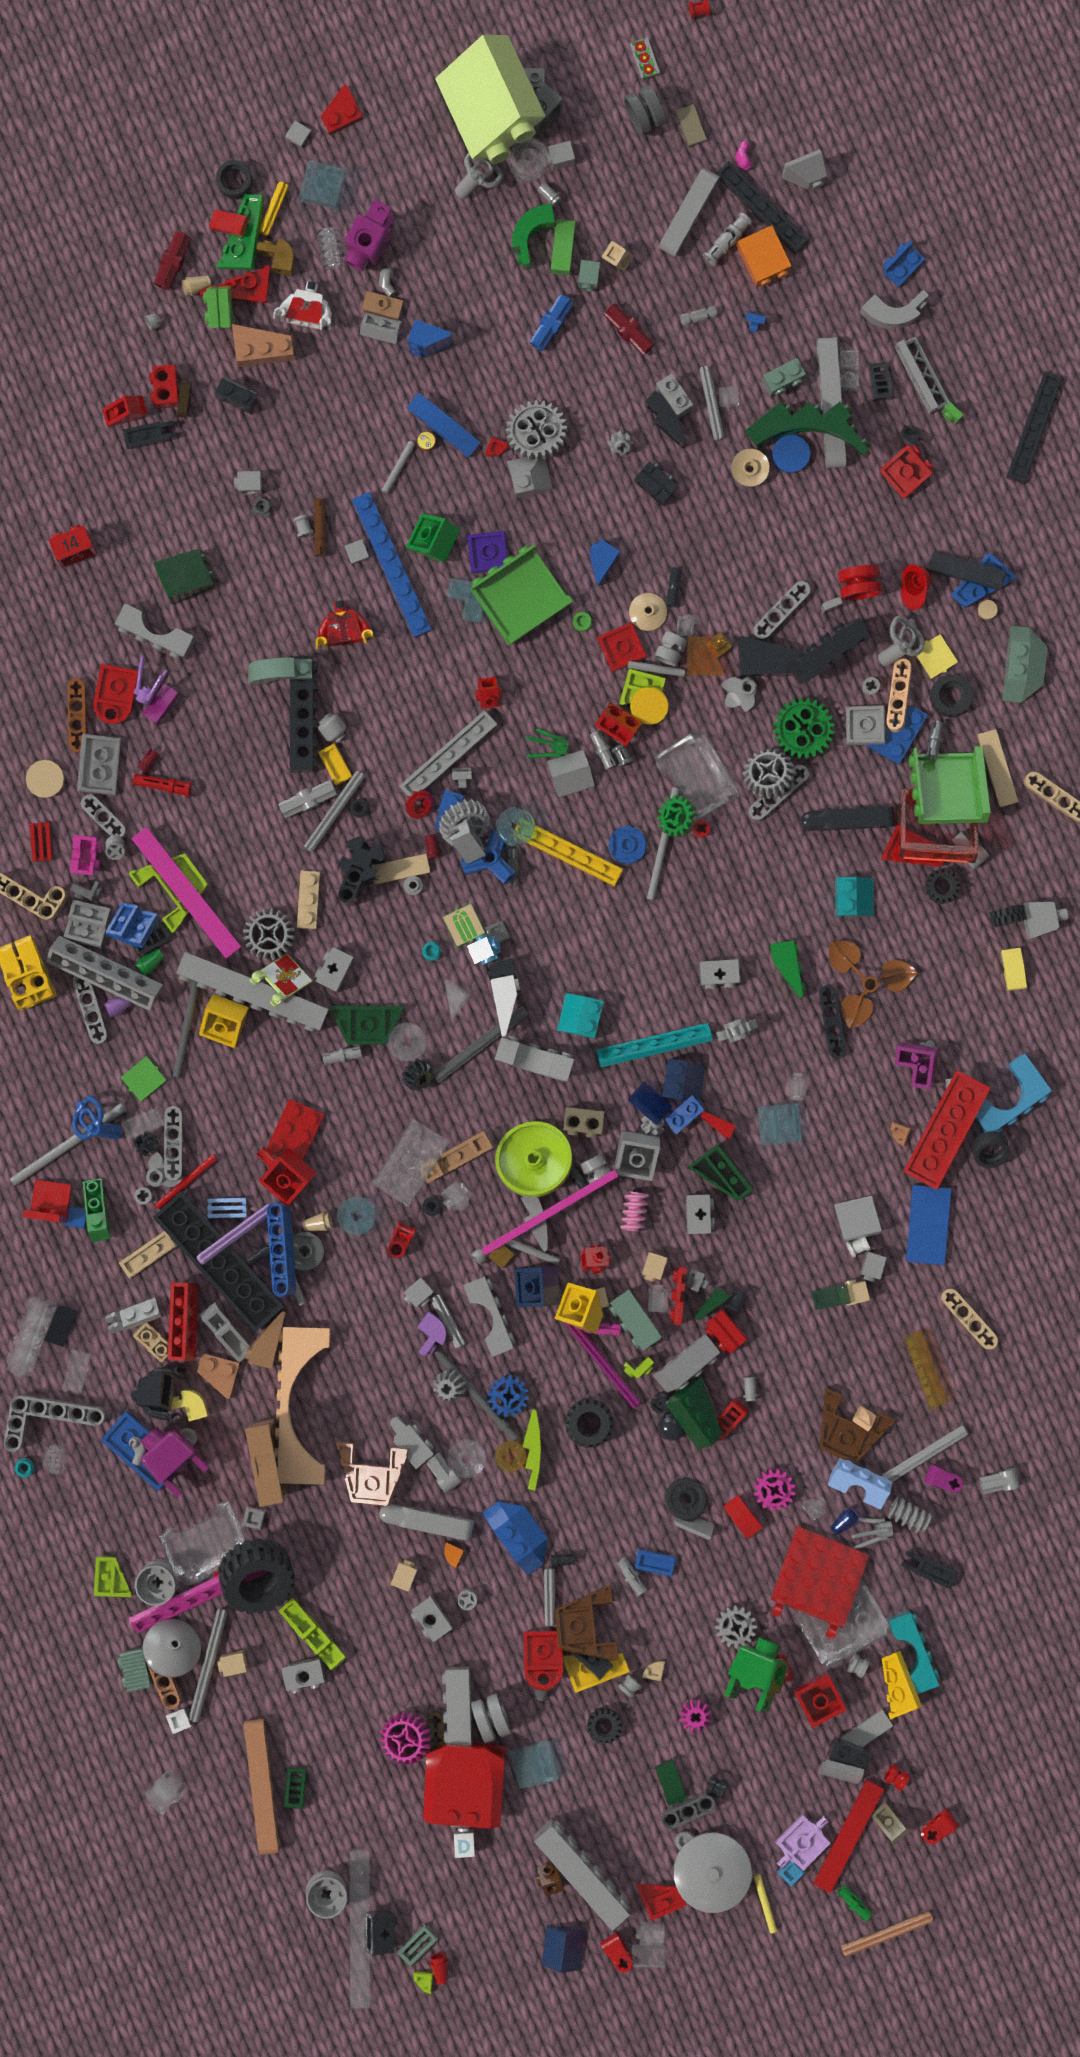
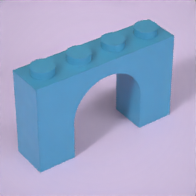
M1025 1053L1007 1064V1067L1021 1087V1096L1018 1103L1009 1110H999L993 1107L986 1098L975 1119L984 1133L993 1131L1000 1133L1003 1125L1006 1123L1011 1125L1018 1120L1017 1115L1022 1112L1024 1114L1028 1113L1034 1108L1032 1106L1037 1101L1041 1103L1049 1098L1048 1093L1052 1090Z

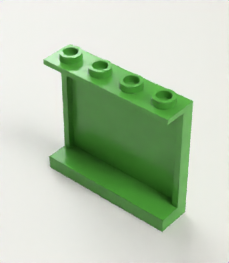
M534 544L530 547L526 545L518 551L520 554L516 557L511 555L503 561L504 565L499 568L497 566L493 567L487 572L489 575L482 578L480 576L472 582L473 586L470 588V591L508 646L573 602L569 595H565L534 549L536 547Z
M975 747L973 753L938 754L937 760L927 759L926 754H917V748H914L912 756H909V767L913 769V772H911V783H914L915 788L913 789L912 796L913 800H916L914 814L915 817H918V823H988L991 812L983 747Z

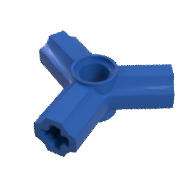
M491 830L484 850L485 856L468 864L461 858L464 874L468 875L489 869L504 885L510 883L514 879L516 872L501 858L508 835L499 830ZM490 856H495V860L493 862H487V859Z

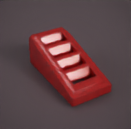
M705 1111L699 1114L702 1119L720 1134L730 1139L735 1128L734 1124Z
M736 1398L717 1417L719 1425L726 1430L725 1433L722 1432L719 1438L722 1441L749 1411ZM728 1412L736 1418L735 1421L727 1415ZM724 1418L731 1426L729 1427L721 1419Z

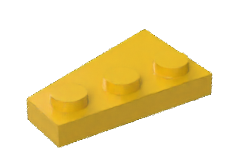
M901 1651L882 1658L884 1679L888 1684L889 1692L887 1694V1702H890L891 1708L889 1719L921 1708V1702Z
M623 1653L618 1654L619 1661L608 1660L613 1665V1668L600 1681L575 1656H563V1662L575 1693L630 1672Z

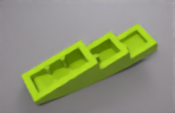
M533 1408L523 1448L530 1449L525 1468L532 1470L528 1489L535 1491L539 1474L541 1445L537 1410Z
M294 1598L290 1599L279 1610L280 1614L300 1638L305 1640L330 1670L333 1671L347 1658L335 1642Z

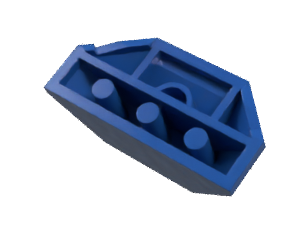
M498 1501L483 1512L497 1537L527 1576L544 1564L548 1538L525 1506Z

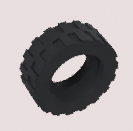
M958 674L942 676L934 683L930 691L931 706L944 717L952 718L963 714L972 704L973 689L969 681L965 680L963 676H958ZM952 686L960 691L961 698L957 704L948 705L943 701L942 693L945 688Z

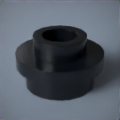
M355 799L352 801L350 812L354 817L362 818L368 814L369 806L365 800ZM358 805L363 806L361 812L356 811Z
M428 1197L423 1201L422 1209L425 1214L435 1216L441 1210V1202L436 1197ZM429 1203L435 1204L434 1210L428 1208Z

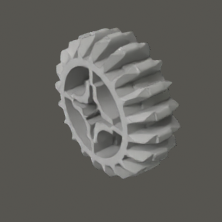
M768 747L767 752L764 753L761 749V754H753L754 759L748 758L749 764H745L744 768L746 771L743 772V775L746 777L744 782L748 784V790H753L754 795L759 793L760 798H763L766 794L767 798L770 799L772 794L778 798L779 792L785 794L784 788L790 789L789 783L794 782L792 776L795 775V771L793 770L794 764L790 763L791 759L788 756L786 757L785 752L779 754L778 749L772 752L771 748ZM780 765L784 767L782 777H779L778 774ZM757 769L761 774L758 782L754 780Z
M464 799L462 803L457 801L456 805H450V809L445 810V814L441 815V821H439L440 833L443 839L451 846L453 843L450 837L457 834L459 830L451 833L450 829L462 823L465 819H467L478 837H484V832L488 831L490 817L486 808L478 801L475 802L472 799L469 801Z
M273 908L270 909V914H267L266 909H263V915L256 911L258 918L255 919L251 915L249 918L253 923H245L250 929H243L244 933L249 934V936L243 937L245 941L250 940L246 947L253 946L250 952L253 954L258 951L256 955L258 958L263 953L264 960L268 959V954H271V959L275 960V953L281 958L282 953L280 951L283 949L284 952L288 953L289 951L285 946H293L288 940L295 939V936L289 935V933L295 931L294 928H288V926L292 925V921L285 923L288 916L284 915L280 918L282 914L280 910L274 915L275 911ZM265 919L277 920L270 927H266L261 923ZM256 926L261 931V937L257 943L254 940ZM281 926H283L285 933L282 942L277 938V932ZM262 928L268 930L269 932L273 930L274 933L272 934L274 935L273 937L276 939V941H274L270 937H267L265 939L264 936L266 934H264L265 931ZM267 942H273L278 946L271 950L260 948Z

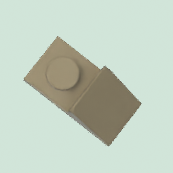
M886 1803L871 1814L872 1818L894 1845L909 1833L903 1822Z

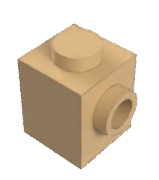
M856 1279L846 1281L845 1286H841L842 1291H839L841 1302H845L846 1306L870 1300L865 1281L856 1282Z

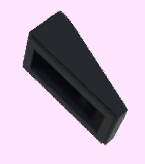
M888 363L868 364L873 402L892 400L893 393ZM884 367V371L874 372L873 370L874 368ZM885 375V378L875 379V376ZM885 382L886 385L876 386V383ZM886 389L887 392L877 393V390Z
M164 922L156 925L150 934L149 940L152 945L149 946L146 942L144 949L133 946L139 957L174 939ZM159 929H162L166 938L163 939L158 931ZM153 932H155L159 940L158 942H155L152 936Z

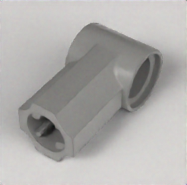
M965 829L951 840L962 852L964 859L973 869H976L989 858L987 851L980 844H977Z
M439 1452L425 1462L437 1478L436 1481L445 1494L462 1483L458 1475L452 1468L450 1469Z
M1016 1468L1004 1469L999 1471V1473L979 1478L983 1494L1020 1488Z

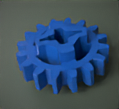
M511 1375L508 1376L507 1380H505L504 1376H501L500 1382L497 1379L494 1380L495 1386L489 1385L492 1392L487 1393L488 1396H491V1399L487 1402L493 1403L491 1410L498 1409L497 1415L504 1412V1417H507L508 1413L514 1417L515 1411L521 1413L520 1407L527 1406L524 1400H529V1397L525 1396L524 1393H527L528 1389L523 1390L522 1387L525 1383L519 1384L518 1377L513 1381ZM505 1383L504 1389L501 1392H497V1388ZM513 1385L519 1389L520 1394H516L513 1390ZM509 1389V1394L513 1397L507 1402L503 1394H506ZM495 1398L500 1399L503 1403V1408L497 1404ZM514 1401H519L516 1407L510 1409Z

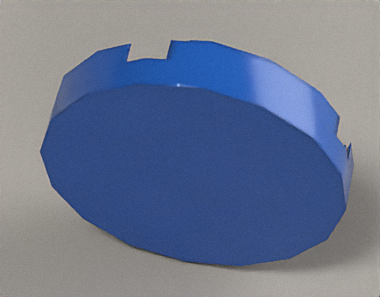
M786 435L775 443L772 459L779 470L793 474L806 467L810 459V449L803 438L797 435Z
M624 826L613 832L608 846L610 854L616 861L623 864H632L643 857L647 844L645 836L635 827Z

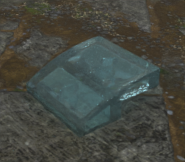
M799 1104L757 1107L761 1145L802 1142Z
M551 1741L534 1743L531 1746L510 1750L519 1789L560 1779Z

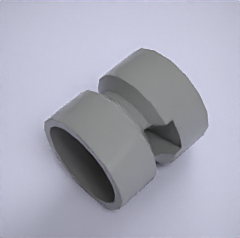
M666 631L661 640L662 646H658L654 657L668 665L677 666L681 658L679 653L684 651L688 642L679 635Z
M599 1154L580 1164L584 1174H588L587 1180L589 1184L611 1172L610 1168L605 1167L607 1162L603 1154Z

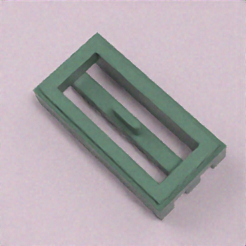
M424 1924L397 1951V1954L411 1967L438 1940V1937ZM425 1931L426 1934L404 1954L403 1952ZM430 1936L432 1939L409 1960L408 1957Z

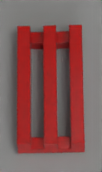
M50 822L30 823L32 862L52 861ZM42 827L46 829L47 857H44ZM35 828H38L39 858H37Z

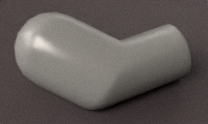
M390 268L383 269L379 277V286L388 297H392L396 293L390 284V278L393 276V271Z
M133 1437L129 1440V1446L135 1452L132 1463L141 1466V1459L146 1454L147 1449L140 1443L142 1439Z

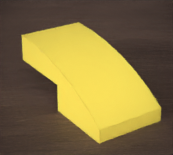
M1021 948L1002 950L1001 956L1007 991L1026 989Z

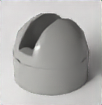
M150 314L145 316L146 323L151 331L160 327L161 321L158 315Z
M477 1249L471 1254V1257L480 1265H483L487 1260V1255H484L482 1249Z

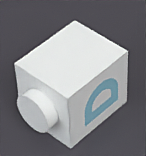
M458 1827V1830H454L455 1858L475 1857L474 1829Z

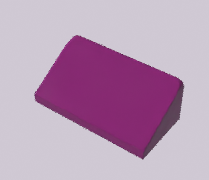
M163 684L152 699L150 706L146 707L142 715L158 725L179 697V693Z

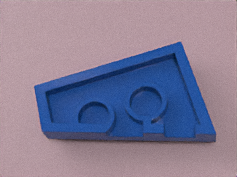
M990 552L979 563L1006 571L1002 587L1018 578ZM963 581L950 596L962 607L966 608L996 591V589Z

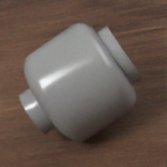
M329 713L319 721L318 730L327 741L335 740L338 742L345 736L344 732L347 726L339 715Z

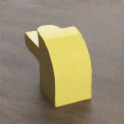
M182 1390V1399L179 1396H175L172 1399L171 1410L185 1407L189 1421L210 1415L204 1397L194 1390Z

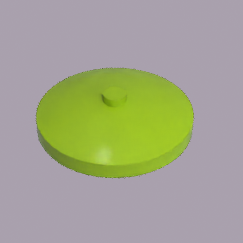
M535 1121L520 1124L507 1132L501 1139L495 1156L496 1169L502 1182L514 1193L526 1197H540L558 1189L568 1178L573 1161L572 1150L564 1134L548 1123Z

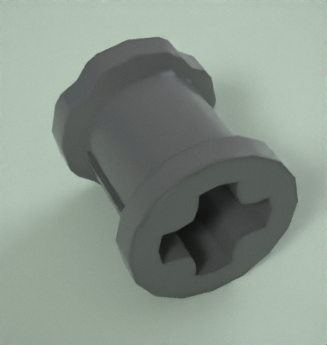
M623 744L611 750L619 761V767L626 766L635 761L634 758H631L627 747Z

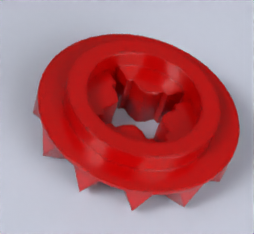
M420 789L419 791H413L411 796H407L408 800L404 804L406 806L405 811L410 817L419 819L431 812L434 799L428 791ZM421 801L423 806L416 805L415 802Z

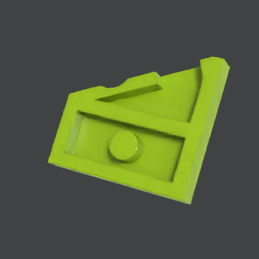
M629 669L619 704H629L634 693L643 687H656L663 691L666 678Z
M96 1556L94 1596L131 1597L130 1589L116 1557Z

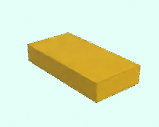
M335 743L318 752L336 786L353 777Z

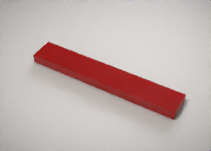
M868 1779L865 1780L813 1881L814 1885L829 1893L832 1892L884 1791L883 1787Z

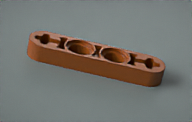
M75 678L69 681L67 687L68 740L70 749L79 754L81 746H79V749L73 746V743L77 742V737L72 736V734H87L86 686L82 680ZM75 683L82 686L81 689H78V695L82 696V698H72V696H76L75 690L72 689ZM76 701L82 703V709L78 712L72 709V704ZM76 720H80L83 723V727L78 731L72 727L73 722Z

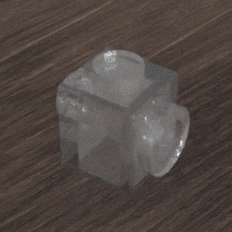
M455 1181L440 1193L445 1199L443 1203L449 1210L454 1209L456 1211L459 1209L460 1212L470 1205L467 1201L473 1196L461 1181L459 1183Z

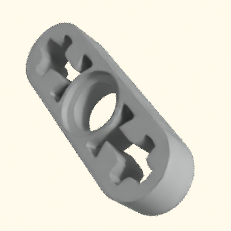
M86 795L82 798L81 807L110 836L123 838L126 835V827L95 796ZM94 800L93 805L96 808H99V806L102 808L95 812L91 807L86 808V801ZM101 812L108 813L109 819L107 822L102 823L99 821L98 816ZM113 819L115 820L113 824L117 828L122 827L120 835L117 833L113 835L114 830L110 826L106 829V826L110 825Z

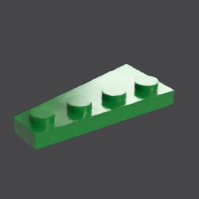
M244 195L237 214L246 216L250 220L243 237L230 234L228 243L224 245L222 250L223 256L221 261L218 260L216 266L219 270L254 271L265 201L263 195Z

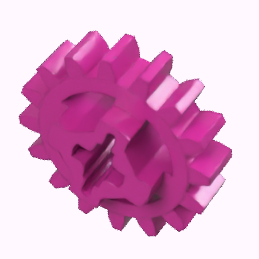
M768 1469L769 1474L761 1472L763 1477H756L759 1483L753 1484V1487L757 1489L753 1494L759 1496L756 1500L758 1503L763 1501V1508L769 1505L770 1511L773 1510V1507L780 1511L781 1505L786 1508V1502L793 1501L790 1495H795V1492L791 1491L795 1484L789 1483L792 1480L791 1477L785 1478L787 1474L785 1471L779 1474V1469H776L775 1473ZM777 1477L775 1481H767L768 1478ZM784 1481L787 1486V1493H785L782 1489ZM767 1485H769L770 1487H775L776 1485H778L777 1489L781 1494L776 1492L771 1494L772 1491ZM762 1486L766 1489L765 1497H763L761 1492ZM776 1498L782 1499L779 1502H772Z

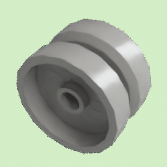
M497 1693L487 1696L489 1709L486 1708L485 1703L481 1699L471 1702L476 1723L485 1743L495 1740L494 1727L501 1737L511 1734L506 1710Z

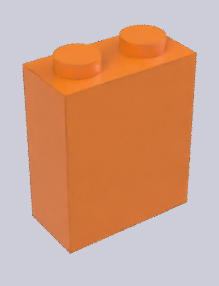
M772 225L737 242V249L755 287L760 285L762 287L767 286L772 282L771 280L777 277L782 279L789 274L791 264Z

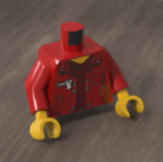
M345 600L334 602L335 612L328 613L327 618L323 619L318 630V638L315 642L317 650L320 645H324L325 650H327V645L328 647L359 642L366 644L367 638H372L375 641V637L365 618L361 614L355 613L354 609L346 610Z

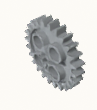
M535 400L534 405H531L528 401V407H524L521 404L520 411L514 409L516 416H509L511 421L507 422L506 434L508 436L506 437L507 441L510 442V447L514 448L516 454L520 452L521 458L527 454L528 460L535 456L536 461H538L539 456H542L545 460L546 454L552 457L553 450L559 452L558 445L564 446L562 439H567L565 433L568 432V429L565 426L567 425L566 419H563L564 415L559 413L558 407L553 409L552 403L546 406L544 400L541 405H538V401ZM539 416L544 417L542 420H536ZM528 418L532 419L536 429L540 431L541 437L544 439L546 443H542L537 431L533 430L532 423L528 420ZM522 426H528L525 430L520 429ZM548 431L554 432L552 435H546ZM533 440L538 441L534 445L529 444Z

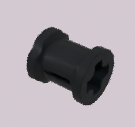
M734 1289L730 1302L726 1303L725 1306L741 1314V1308L749 1296Z

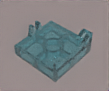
M309 160L299 194L300 202L315 203L337 211L346 170Z

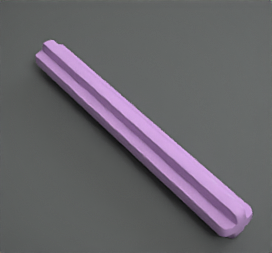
M270 1204L265 1205L197 1256V1260L201 1264H205L266 1219L267 1207Z

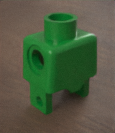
M761 1637L758 1638L755 1648L741 1646L728 1672L731 1678L724 1695L737 1699L741 1687L747 1690L756 1687L760 1688L763 1691L755 1710L768 1713L775 1693L780 1694L788 1669L787 1662L777 1658L781 1646Z

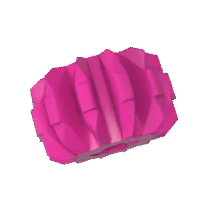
M691 1699V1706H688L686 1703L683 1704L686 1710L679 1711L683 1715L679 1720L680 1722H685L683 1725L684 1729L690 1726V1732L693 1733L694 1728L697 1727V1731L700 1733V1726H703L705 1729L708 1728L705 1722L712 1721L708 1717L712 1712L711 1710H706L708 1707L707 1703L701 1706V1700L698 1699L696 1705H694V1701ZM699 1712V1719L694 1718L692 1720V1713L697 1714Z

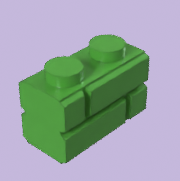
M231 286L208 287L206 289L207 292L203 294L204 304L208 306V311H205V322L209 323V328L232 327L234 322Z

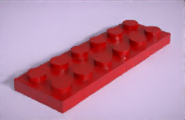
M956 1070L903 1172L938 1190L986 1100L991 1087Z

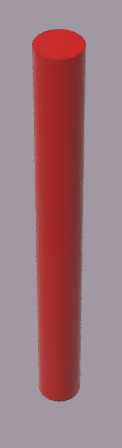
M212 1154L154 1205L157 1209L160 1210L218 1159Z

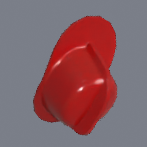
M909 565L903 570L901 599L903 604L911 610H917L924 605L927 590L932 583L931 576L925 567Z

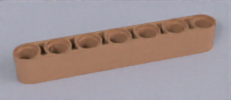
M265 1720L244 1721V1731L259 1855L279 1853V1839Z

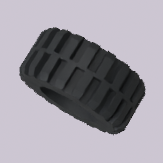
M255 1538L254 1541L249 1539L245 1540L243 1544L238 1543L234 1546L233 1550L230 1549L226 1553V1557L222 1558L218 1567V1578L225 1601L232 1608H236L237 1611L242 1613L246 1611L247 1614H253V1612L262 1614L263 1611L274 1610V1607H279L284 1603V1599H288L291 1595L290 1592L293 1591L295 1586V1574L288 1552L279 1543H273L272 1540L268 1539L263 1541L261 1538ZM265 1570L271 1572L266 1578L257 1582L242 1581L244 1577L255 1571Z

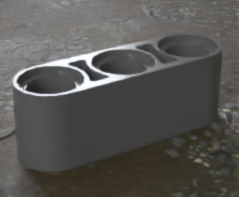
M702 1792L666 1808L661 1815L663 1825L667 1829H674L712 1812L715 1808L714 1797L712 1794ZM705 1798L711 1800V1804L707 1807L701 1805V1801ZM687 1806L693 1808V1812L689 1815L683 1813V1809ZM668 1814H673L676 1819L673 1822H667L665 1817Z

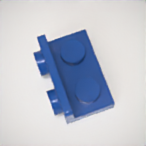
M910 240L906 244L902 243L896 250L897 254L893 258L890 256L883 264L884 269L882 273L898 288L925 260L911 246L912 242Z

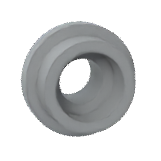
M410 876L404 881V890L407 894L417 895L422 891L423 884L418 877ZM411 882H415L417 884V887L415 889H411L409 887Z

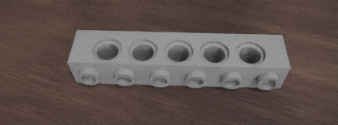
M61 936L50 947L46 959L47 963L149 1011L158 1000L163 984Z

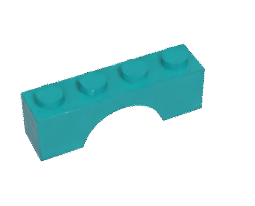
M907 1610L887 1618L894 1638L896 1640L908 1641L915 1647L917 1659L909 1674L917 1694L938 1687L937 1680H940L937 1669H932L930 1664L933 1659L929 1650L925 1651L923 1644L926 1641L922 1632L918 1633L916 1626L919 1623L915 1614L911 1615L910 1611Z

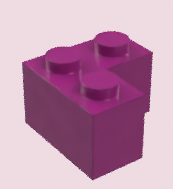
M900 1042L897 1045L894 1065L912 1067L911 1087L930 1090L935 1082L939 1048Z

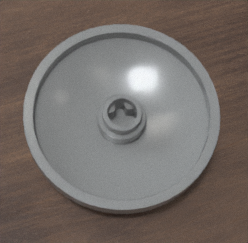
M706 1832L689 1839L679 1850L673 1869L674 1881L681 1897L693 1908L707 1913H719L736 1906L746 1895L752 1876L750 1860L744 1848L732 1837L718 1832Z

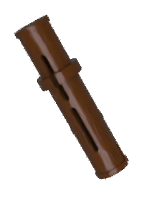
M319 498L314 499L313 540H315L314 556L319 557L320 550L321 557L326 556V540L328 535L326 534L325 498H321V500Z

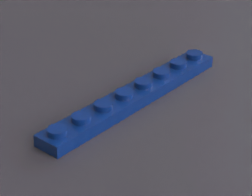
M370 492L353 498L352 502L413 637L416 638L432 631Z

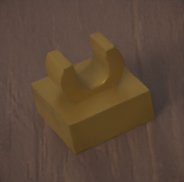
M721 632L705 643L716 659L732 648Z

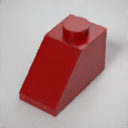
M125 395L103 408L107 427L136 421L147 414L143 396Z

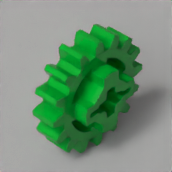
M673 795V799L667 798V804H661L663 809L658 810L661 816L657 817V820H661L659 827L664 828L663 833H667L671 837L681 838L682 835H688L687 830H693L691 824L697 822L693 820L697 813H693L696 806L691 805V800L683 796Z

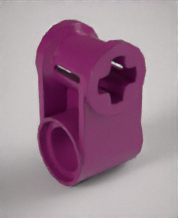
M930 1464L924 1480L925 1483L952 1493H957L963 1488V1481L959 1475L947 1471L940 1466ZM955 1478L958 1485H954L951 1488L949 1481H953Z

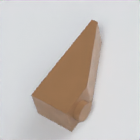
M280 1311L252 1343L251 1348H247L245 1359H248L247 1363L272 1369L285 1312Z

